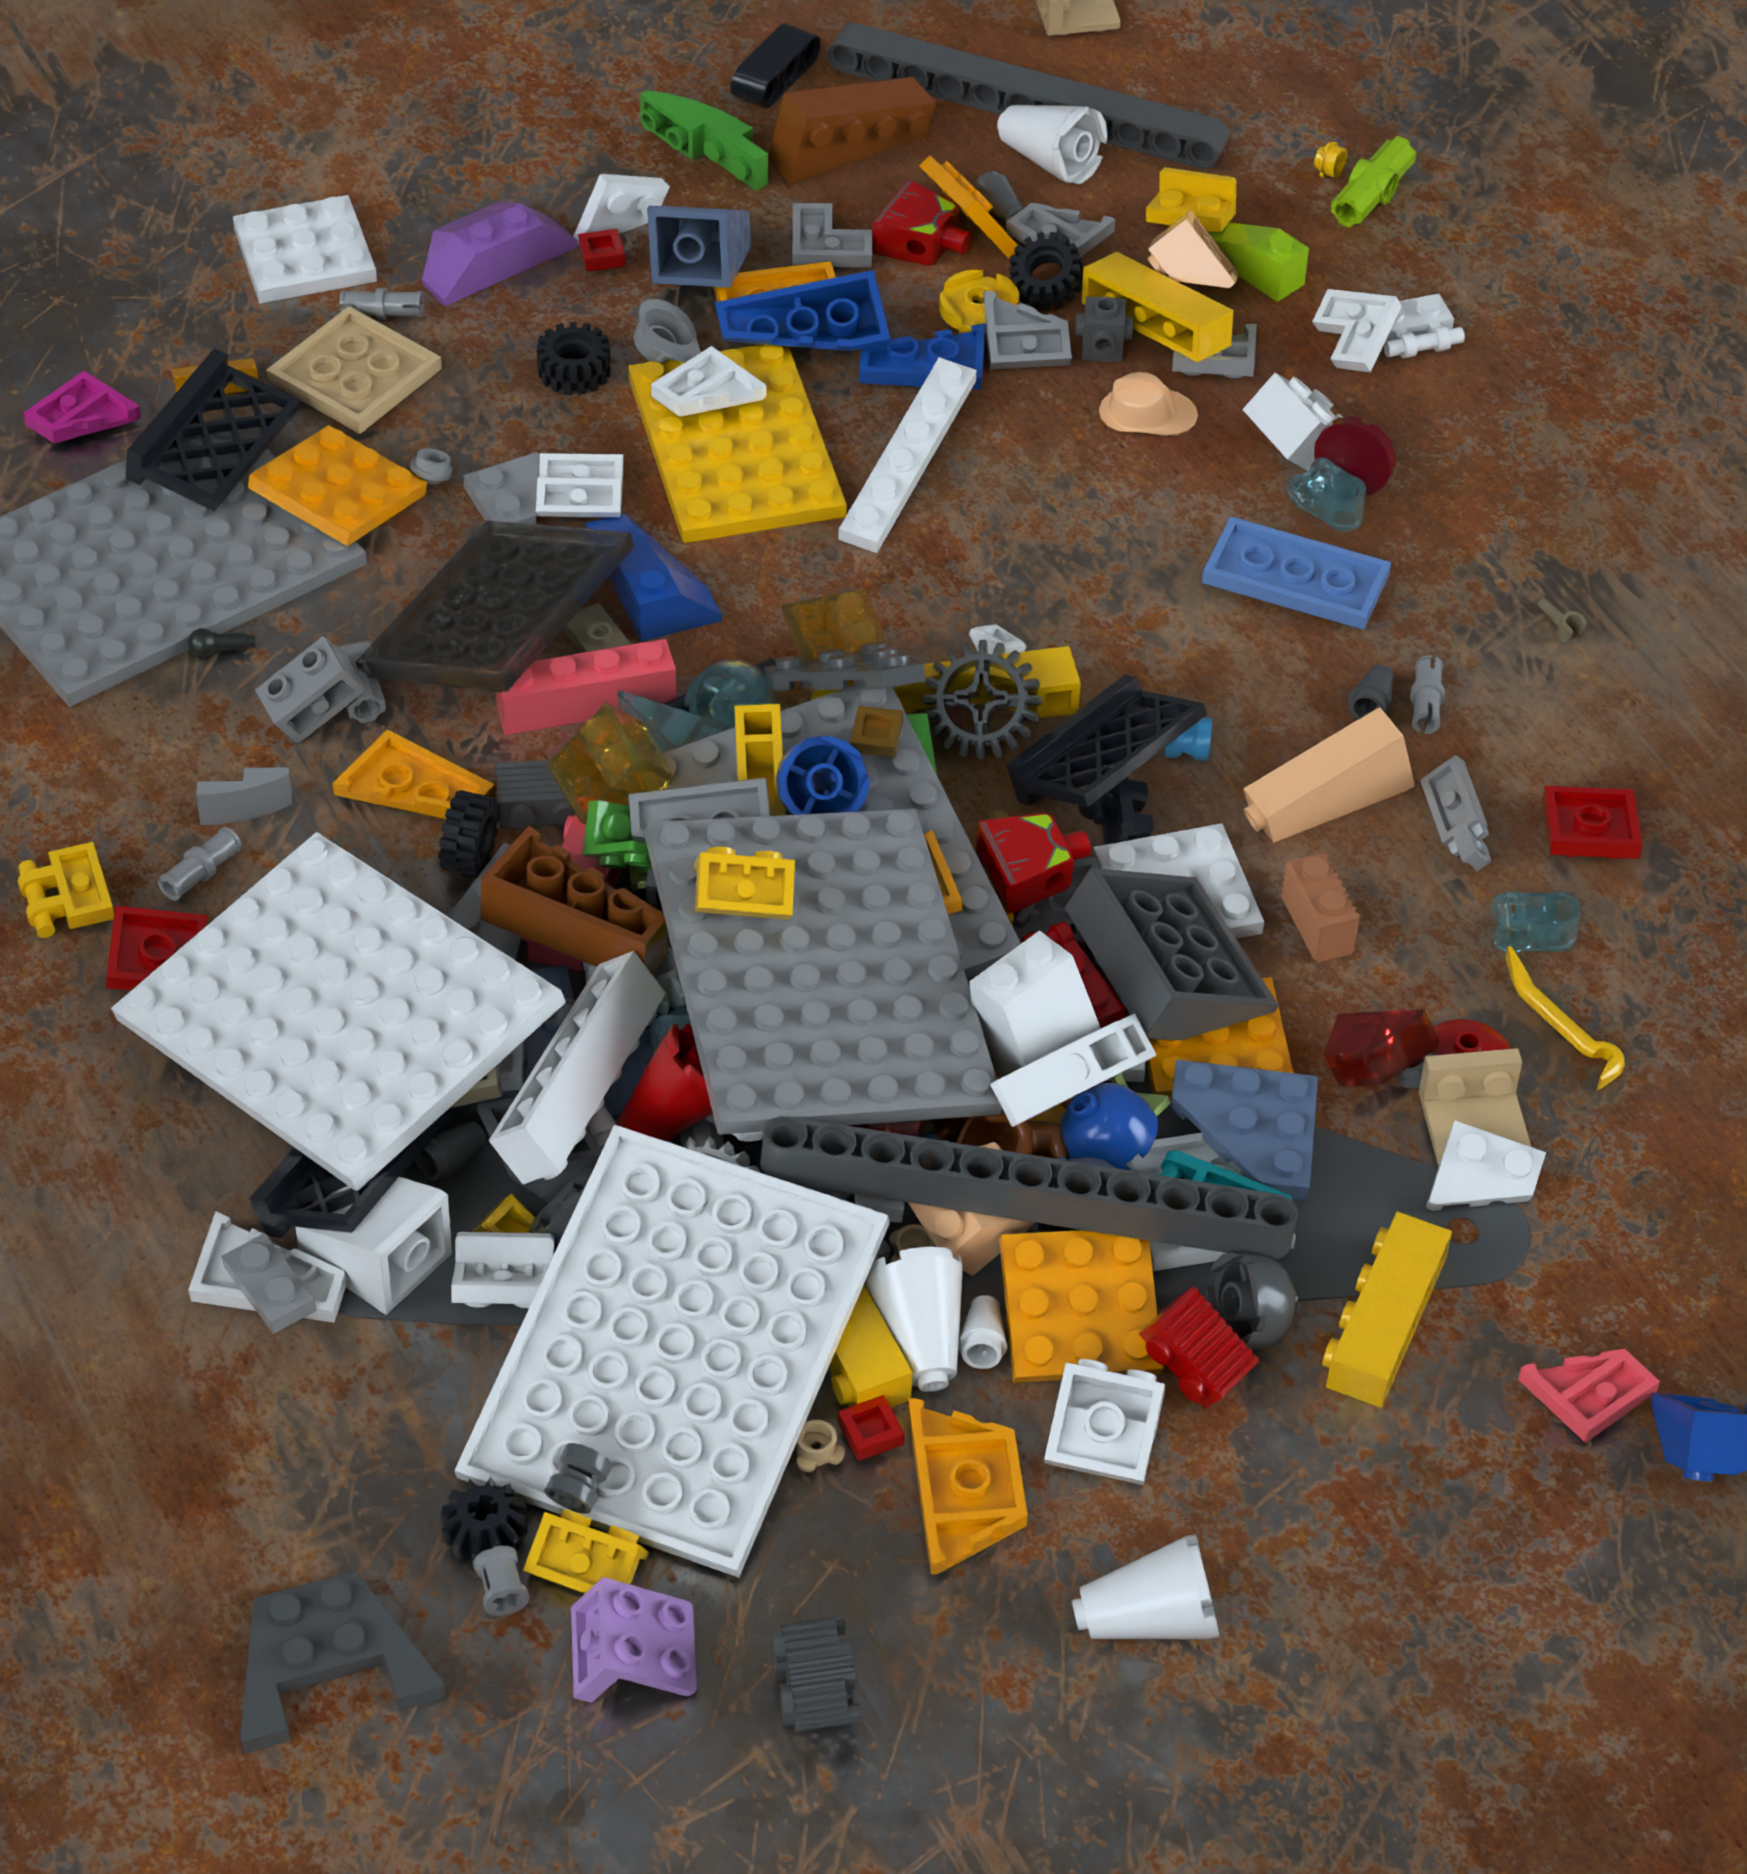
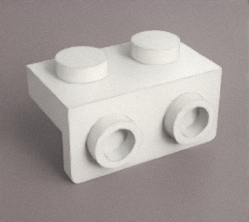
M458 1232L455 1239L456 1263L451 1284L452 1303H465L470 1307H486L492 1303L514 1304L520 1308H530L555 1254L554 1235L550 1233Z

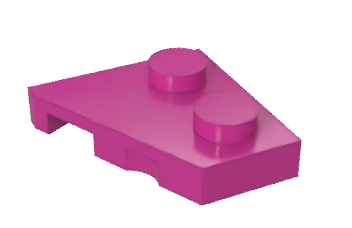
M82 371L23 412L25 425L53 443L128 424L141 418L140 405L86 371Z

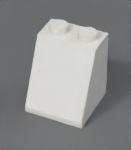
M1040 930L969 981L971 1005L977 1011L994 1071L1001 1077L1101 1029L1073 956Z
M398 1177L352 1233L296 1227L298 1250L344 1270L347 1279L346 1288L387 1315L452 1255L448 1194L441 1189ZM346 1186L337 1191H334L328 1197L338 1194L347 1189H350L351 1187ZM353 1204L332 1213L345 1214Z

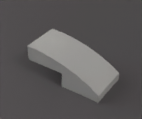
M289 767L244 768L243 781H197L196 798L200 825H217L250 820L292 805L293 796Z

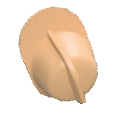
M1146 372L1129 373L1115 380L1112 392L1102 400L1099 408L1101 420L1108 427L1130 433L1179 435L1193 428L1198 418L1196 406L1189 398L1179 392L1169 390L1157 376Z

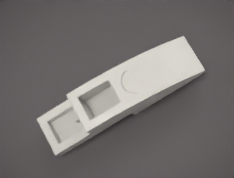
M1134 1013L1082 1037L994 1081L990 1085L1011 1126L1014 1127L1157 1055Z

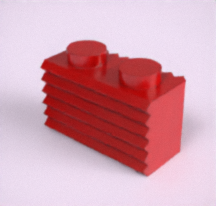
M1193 1286L1171 1301L1164 1310L1139 1332V1335L1146 1342L1145 1348L1149 1356L1155 1362L1166 1365L1179 1379L1181 1392L1192 1402L1200 1403L1204 1409L1222 1399L1259 1362L1258 1356L1252 1354V1350L1246 1347L1245 1341L1239 1339L1238 1334L1232 1331V1327L1226 1324L1224 1318L1219 1317L1218 1311L1212 1309V1304L1206 1302L1205 1296L1199 1294L1198 1288Z

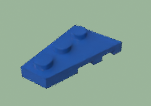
M985 323L972 325L971 332L952 335L951 330L948 329L936 331L935 338L916 341L914 338L906 336L891 339V343L863 348L861 349L859 383L922 387L940 357L977 370L976 382L972 389L981 390Z

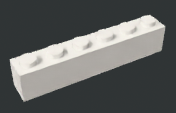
M635 951L618 956L597 966L489 1139L491 1145L522 1184L540 1178L545 1180L552 1179L566 1168L568 1164L567 1157L573 1147L586 1135L585 1127L591 1117L604 1105L603 1097L610 1086L620 1078L623 1064L628 1056L638 1048L640 1044L638 1039L646 1026L657 1016L656 1009L666 992Z

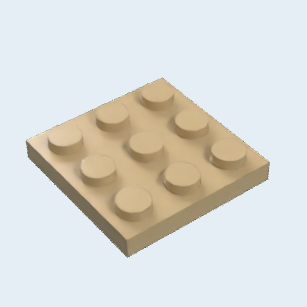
M348 306L266 369L267 380L272 385L361 434L442 369L439 355Z

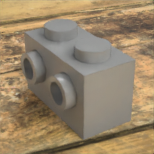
M322 636L286 666L272 675L255 691L274 725L299 744L364 693L366 688L347 656L326 637Z

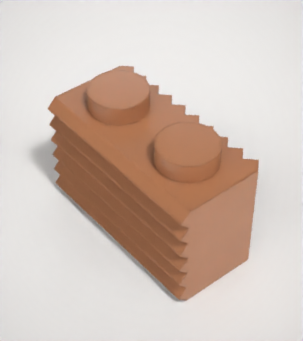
M1325 853L1288 861L1285 864L1286 869L1283 876L1285 881L1282 882L1284 887L1281 888L1283 892L1281 897L1313 960L1317 963L1352 955L1355 949L1360 914L1356 913L1357 907L1352 906L1353 901L1349 899L1350 894L1345 893L1346 887L1342 886L1343 881L1339 880V874L1335 873L1336 868L1332 867V861L1328 860L1329 855Z

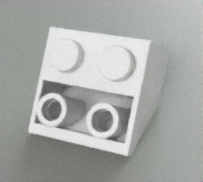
M1277 373L1270 377L1243 408V411L1287 460L1307 471L1318 468L1314 458V448L1321 431L1332 421L1343 417L1340 414L1335 416L1330 411L1333 403L1320 391L1314 389L1312 392L1298 378L1293 376L1289 381Z

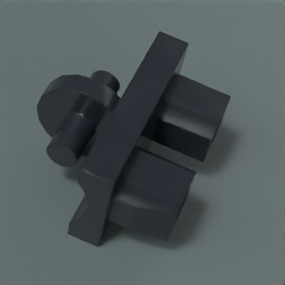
M1126 777L1089 807L1078 805L1080 814L1084 818L1093 820L1097 825L1102 824L1105 845L1149 837L1154 828L1151 815L1134 812H1141L1147 803V783L1131 780L1129 777Z

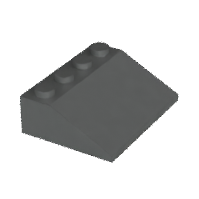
M1090 868L1065 907V910L1076 926L1077 932L1083 937L1093 953L1096 963L1102 968L1114 987L1117 997L1123 1002L1130 1015L1135 1013L1149 1039L1184 1040L1275 1012L1279 1006L1196 877Z

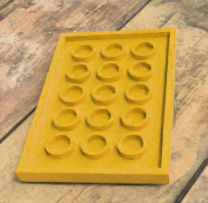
M763 344L719 351L766 384V398L760 401L681 417L651 396V384L681 366L684 362L672 360L664 361L661 364L650 361L628 365L630 385L683 544L846 517L847 504L789 346Z

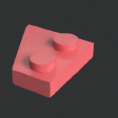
M1626 1349L1602 1352L1595 1357L1582 1355L1564 1358L1563 1366L1538 1370L1535 1363L1526 1364L1520 1369L1518 1378L1529 1391L1585 1443L1650 1398L1652 1392L1657 1393L1660 1383Z

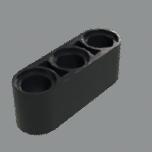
M781 24L738 66L731 80L730 90L732 95L763 108L771 107L814 64L821 47L820 37L790 24Z

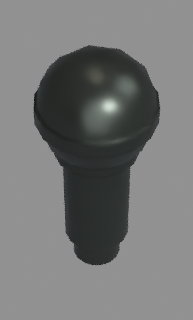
M199 628L189 635L187 644L194 656L206 658L217 651L254 648L255 635H247L246 633L216 634L208 629Z

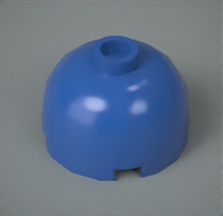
M817 736L805 738L787 751L779 762L775 782L777 796L790 815L858 812L867 797L870 785L869 776L866 774L862 756L853 746L845 740L835 737Z
M1100 1083L1075 1096L1067 1106L1060 1122L1063 1143L1068 1151L1069 1159L1089 1156L1103 1159L1117 1169L1129 1171L1131 1169L1126 1164L1137 1154L1142 1158L1147 1155L1156 1139L1158 1130V1119L1156 1114L1150 1109L1149 1104L1131 1089L1115 1083Z

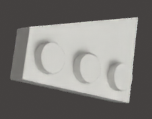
M215 1211L188 1289L190 1300L192 1302L256 1311L225 1270L222 1255L263 1233L253 1228L248 1232L231 1224L230 1217ZM274 1244L315 1299L317 1311L304 1318L335 1323L347 1285L345 1271L296 1248L287 1250Z

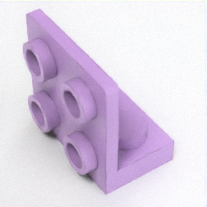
M602 1577L571 1607L573 1697L575 1699L592 1703L613 1685L618 1678L690 1697L697 1690L693 1605L691 1602Z

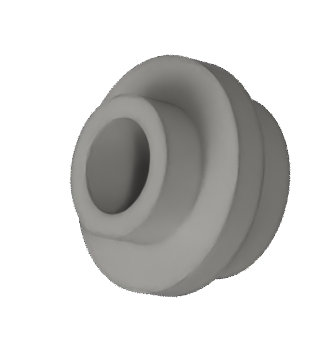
M432 448L420 449L417 456L411 460V471L427 481V484L436 485L451 477L450 457L440 450Z

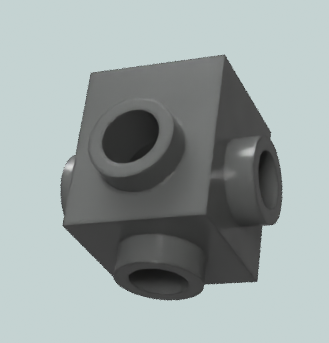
M1086 297L1084 313H1076L1075 337H1083L1082 360L1122 363L1124 340H1132L1133 316L1126 315V299Z

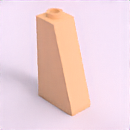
M1380 707L1243 788L1248 807L1244 808L1246 818L1255 831L1258 832L1263 829L1274 843L1408 791L1415 784L1404 736Z

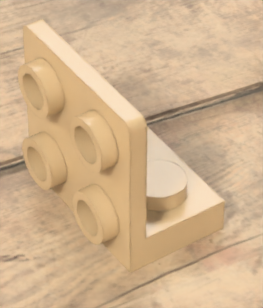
M1036 0L1047 36H1063L1071 33L1091 31L1103 32L1120 28L1121 20L1113 0Z
M1518 1048L1425 1056L1418 1092L1438 1164H1440L1454 1121L1531 1147L1516 1095L1522 1067Z

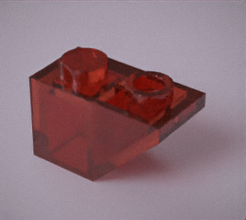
M1425 1009L1340 1013L1337 1015L1323 1055L1339 1087L1383 1085L1438 1049L1440 1041Z

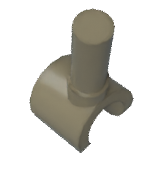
M1546 598L1539 601L1538 606L1558 626L1556 636L1560 642H1569L1573 631L1579 637L1583 635L1587 621L1581 613L1569 611L1563 614Z

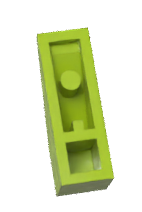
M1229 222L1221 233L1207 231L1239 272L1238 276L1276 302H1279L1305 284L1309 248L1283 230Z

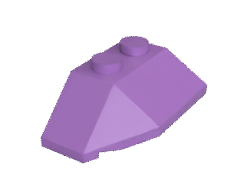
M499 201L433 230L422 283L445 307L578 247V241L556 219L521 203Z

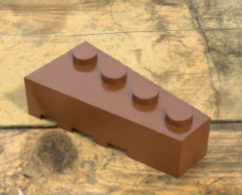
M913 77L784 93L768 160L790 185L926 136L937 102Z
M530 826L520 834L481 878L482 921L596 967L603 962L635 951L653 975L666 959L668 930L662 912L625 888L614 889L605 883V875L595 868L591 867L585 870L571 861V853L558 844L554 847L541 841V833Z

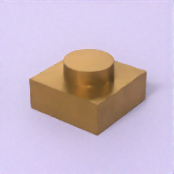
M858 706L850 745L858 750L860 754L896 758L904 722L903 710Z

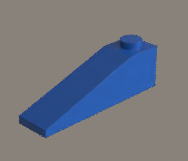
M874 270L715 302L723 341L854 351L891 343Z
M625 513L621 514L620 518L607 517L585 523V530L641 642L722 621V614L708 587Z
M1652 1392L1651 1404L1665 1461L1683 1469V1477L1699 1481H1713L1714 1473L1735 1475L1747 1471V1402L1745 1404V1411L1739 1412V1407L1718 1403L1715 1398Z

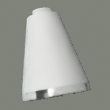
M1011 105L1000 115L997 123L999 137L1004 143L1066 183L1081 184L1093 175L1103 157L1097 155L1100 142L1106 144V122L1101 112L1088 106Z
M918 1247L899 1251L901 1260L887 1265L885 1256L873 1262L865 1280V1285L913 1372L912 1385L919 1386V1390L922 1392L942 1390L949 1385L948 1381L957 1375L963 1274L961 1257L958 1255L953 1259L952 1250L943 1247Z
M1196 1534L1185 1536L1080 1587L1081 1598L1072 1600L1078 1630L1089 1629L1091 1639H1213L1220 1637Z

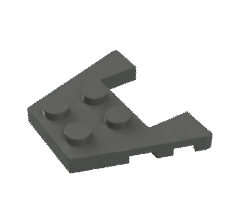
M356 1571L254 1598L240 1730L243 1754L291 1741L279 1694L382 1665L386 1666L399 1710L446 1698L444 1684L440 1676Z

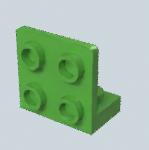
M601 800L589 801L582 856L600 859L599 866L608 869L625 870L627 865L639 867V875L647 876L648 870H653L647 844L633 841L629 806Z

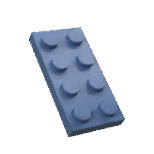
M1230 516L1203 570L1202 583L1364 630L1390 575L1391 562Z

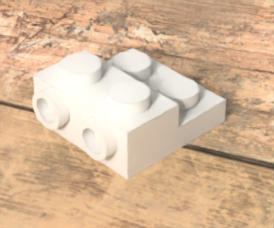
M1079 1359L1078 1364L1066 1362L1044 1464L1144 1485L1164 1398L1165 1384L1156 1382L1157 1376L1145 1371L1128 1370L1127 1375L1107 1371V1365L1094 1360Z

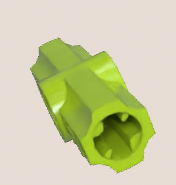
M1396 136L1392 140H1387L1370 160L1361 158L1356 163L1350 175L1349 183L1332 201L1331 212L1336 216L1339 224L1351 228L1354 224H1360L1378 203L1383 205L1389 203L1396 191L1399 179L1415 162L1416 151L1411 147L1409 140Z

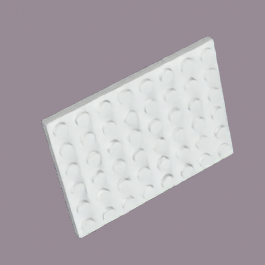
M316 832L111 1009L120 1023L357 1191L562 1007L566 1001L559 988Z
M614 1125L454 1471L457 1478L467 1482L470 1478L476 1485L485 1486L488 1479L492 1477L496 1483V1489L510 1483L515 1491V1497H522L526 1503L561 1515L562 1510L567 1508L551 1500L544 1492L550 1477L559 1472L562 1466L559 1458L568 1443L587 1446L607 1457L612 1463V1469L607 1479L599 1483L595 1490L598 1498L592 1511L588 1514L579 1513L592 1519L591 1526L605 1531L609 1530L610 1525L625 1529L639 1535L637 1541L639 1543L739 1578L890 1224L889 1216Z

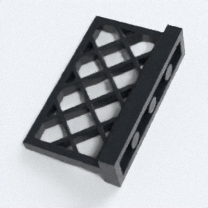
M214 348L127 449L125 478L138 485H141L147 478L215 512L299 410L300 400L229 366V355ZM231 382L245 389L247 394L226 397L224 389ZM274 403L283 409L279 413L263 415L259 404ZM251 406L255 415L234 418L230 408ZM222 409L226 420L205 422L203 414L206 411ZM259 427L261 432L259 438L241 440L238 430ZM230 431L233 438L232 442L212 444L209 434ZM202 436L203 446L183 448L181 443L183 437ZM238 453L240 458L238 464L219 465L216 455ZM209 457L212 467L190 469L187 459ZM180 461L183 471L167 473L158 467L161 463ZM216 479L219 487L213 494H210L196 487L195 481Z
M1123 675L1006 765L1018 802L1031 806L1041 797H1047L1089 807L1206 716L1204 703L1143 691L1140 688L1137 677ZM1089 785V786H1088L1086 789H1084V790H1083V789H1079V787H1083V786Z
M450 1108L381 1169L376 1178L369 1180L362 1188L357 1191L350 1188L326 1199L325 1195L348 1185L294 1147L249 1198L266 1235L282 1238L292 1226L352 1233L396 1179L402 1175L456 1112V1108ZM353 1204L345 1214L332 1213Z

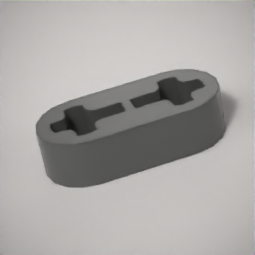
M586 1167L578 1172L540 1211L531 1225L530 1233H550L554 1235L555 1251L592 1174V1167Z

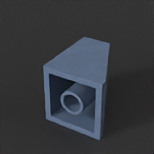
M648 206L647 216L652 283L731 287L751 248L749 210Z

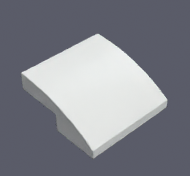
M540 453L536 516L620 518L623 490V454Z

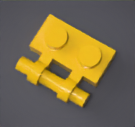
M93 842L48 852L49 866L37 868L33 860H25L19 864L20 876L17 883L21 895L27 898L29 904L26 908L28 921L31 926L35 927L40 938H49L54 935L55 927L53 922L56 918L66 916L69 929L104 922L114 918L113 905ZM57 887L59 895L46 898V890Z

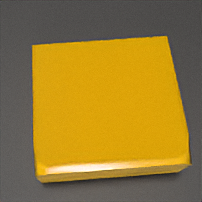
M511 1193L500 1201L471 1232L530 1233L535 1217Z

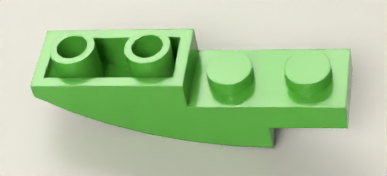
M647 90L640 93L641 125L670 144L673 149L680 151L692 161L705 154L711 161L718 163L737 179L742 180L756 191L768 184V153L753 143L752 127L717 108L692 99Z

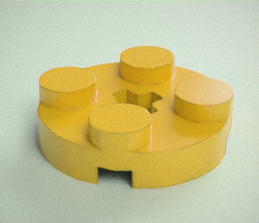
M984 270L962 271L949 277L944 283V290L940 292L939 312L948 325L959 330V334L971 332L972 325L985 323L982 298L984 291L997 293L996 298L1019 306V291L1015 284L1004 275L996 273L995 279L984 276ZM975 300H976V301H978L979 303H982V304H977V303H974V302H972V301H975Z

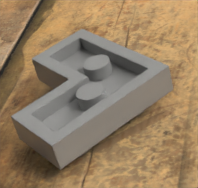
M793 203L792 266L831 261L833 267L872 268V230L832 229V203Z

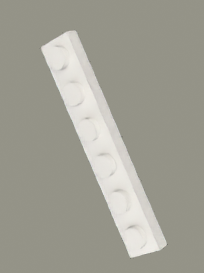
M940 357L938 358L839 527L838 540L878 553L974 386L977 370Z

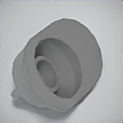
M659 299L646 300L639 306L638 322L634 331L633 341L639 353L648 362L654 361L662 364L664 361L676 360L685 363L701 353L694 324L678 307Z

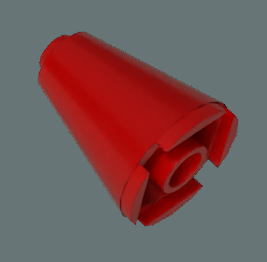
M678 1023L673 1024L666 1032L616 1121L617 1126L666 1142L713 1114L691 1024L687 1023L682 1029H678Z

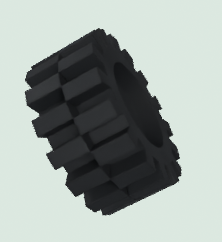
M1041 232L1036 233L1037 241L1033 242L1030 236L1024 239L1025 248L1019 244L1014 249L1016 256L1011 255L1009 260L1011 265L1009 271L1012 282L1019 291L1020 300L1024 304L1029 301L1030 306L1037 310L1039 303H1042L1044 311H1051V303H1056L1057 309L1064 307L1062 301L1064 298L1071 303L1075 299L1073 291L1081 292L1083 265L1077 246L1074 242L1070 244L1068 237L1063 235L1059 241L1057 233L1050 232L1049 239H1045L1044 233ZM1045 263H1057L1062 267L1061 272L1051 279L1038 280L1032 276V272L1038 266Z
M570 322L569 328H565L563 323L557 324L556 332L551 328L547 329L545 336L541 335L537 344L539 379L542 378V383L546 387L551 384V390L556 393L563 388L564 395H571L572 390H577L578 395H584L585 388H589L591 392L598 390V384L603 386L607 382V377H610L611 374L609 338L606 334L602 335V330L597 327L591 331V326L587 323H583L582 328L577 327V322ZM579 357L582 359L568 360L566 358Z
M463 790L455 793V798L452 797L450 801V809L447 808L446 822L442 824L441 828L443 835L439 839V847L441 849L438 853V859H440L439 865L442 870L478 877L483 871L486 864L491 860L490 852L494 851L495 844L493 842L498 834L496 825L500 819V815L497 814L500 807L497 803V798Z

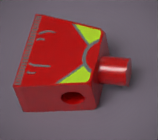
M907 179L873 221L872 253L931 266L938 261L946 249L962 255L966 254L971 245L972 233L958 228L959 207L955 202Z
M1040 813L979 821L975 851L1006 913L1011 914L1067 890L1071 886L1074 861L1090 857L1091 846L1085 831L1081 830L1062 835L1052 815Z

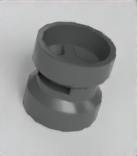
M568 1443L559 1458L562 1466L557 1474H553L550 1477L544 1492L551 1500L562 1507L578 1513L588 1514L592 1511L598 1498L595 1490L599 1483L607 1479L612 1469V1463L607 1457L592 1448L577 1443Z

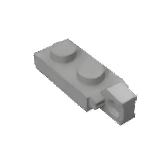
M1454 755L1423 777L1420 782L1442 844L1447 846L1456 857L1460 855L1461 861L1467 862L1476 871H1479L1491 862L1488 847L1482 840L1489 835L1486 828L1488 825L1466 764L1461 758Z

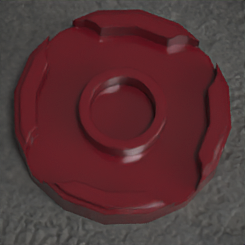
M1354 416L1341 417L1329 423L1321 431L1315 442L1314 458L1318 470L1330 485L1342 493L1357 497L1373 495L1381 490L1393 475V468L1396 465V454L1392 442L1382 429L1373 423L1369 426L1366 423L1360 422L1362 418Z

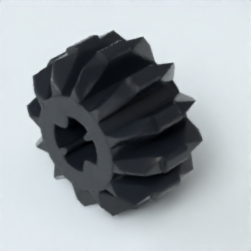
M492 1477L488 1479L485 1486H477L469 1478L466 1492L452 1489L449 1496V1504L442 1506L440 1513L441 1524L443 1525L441 1529L442 1539L446 1546L453 1547V1553L458 1561L472 1555V1560L474 1561L475 1557L482 1551L496 1546L513 1547L517 1553L520 1548L519 1540L526 1538L528 1533V1521L525 1519L527 1515L526 1504L522 1497H515V1491L510 1483L496 1489V1483Z

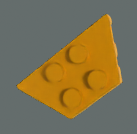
M911 1398L908 1399V1416L930 1574L933 1575L949 1569L1026 1527L1028 1513L1014 1429L993 1422L982 1423L973 1416L955 1410L951 1416L925 1409V1401Z

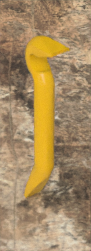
M1508 946L1506 962L1512 983L1518 995L1583 1055L1589 1058H1602L1608 1061L1600 1076L1598 1090L1616 1079L1622 1073L1625 1065L1622 1051L1612 1043L1595 1041L1536 988L1513 948Z

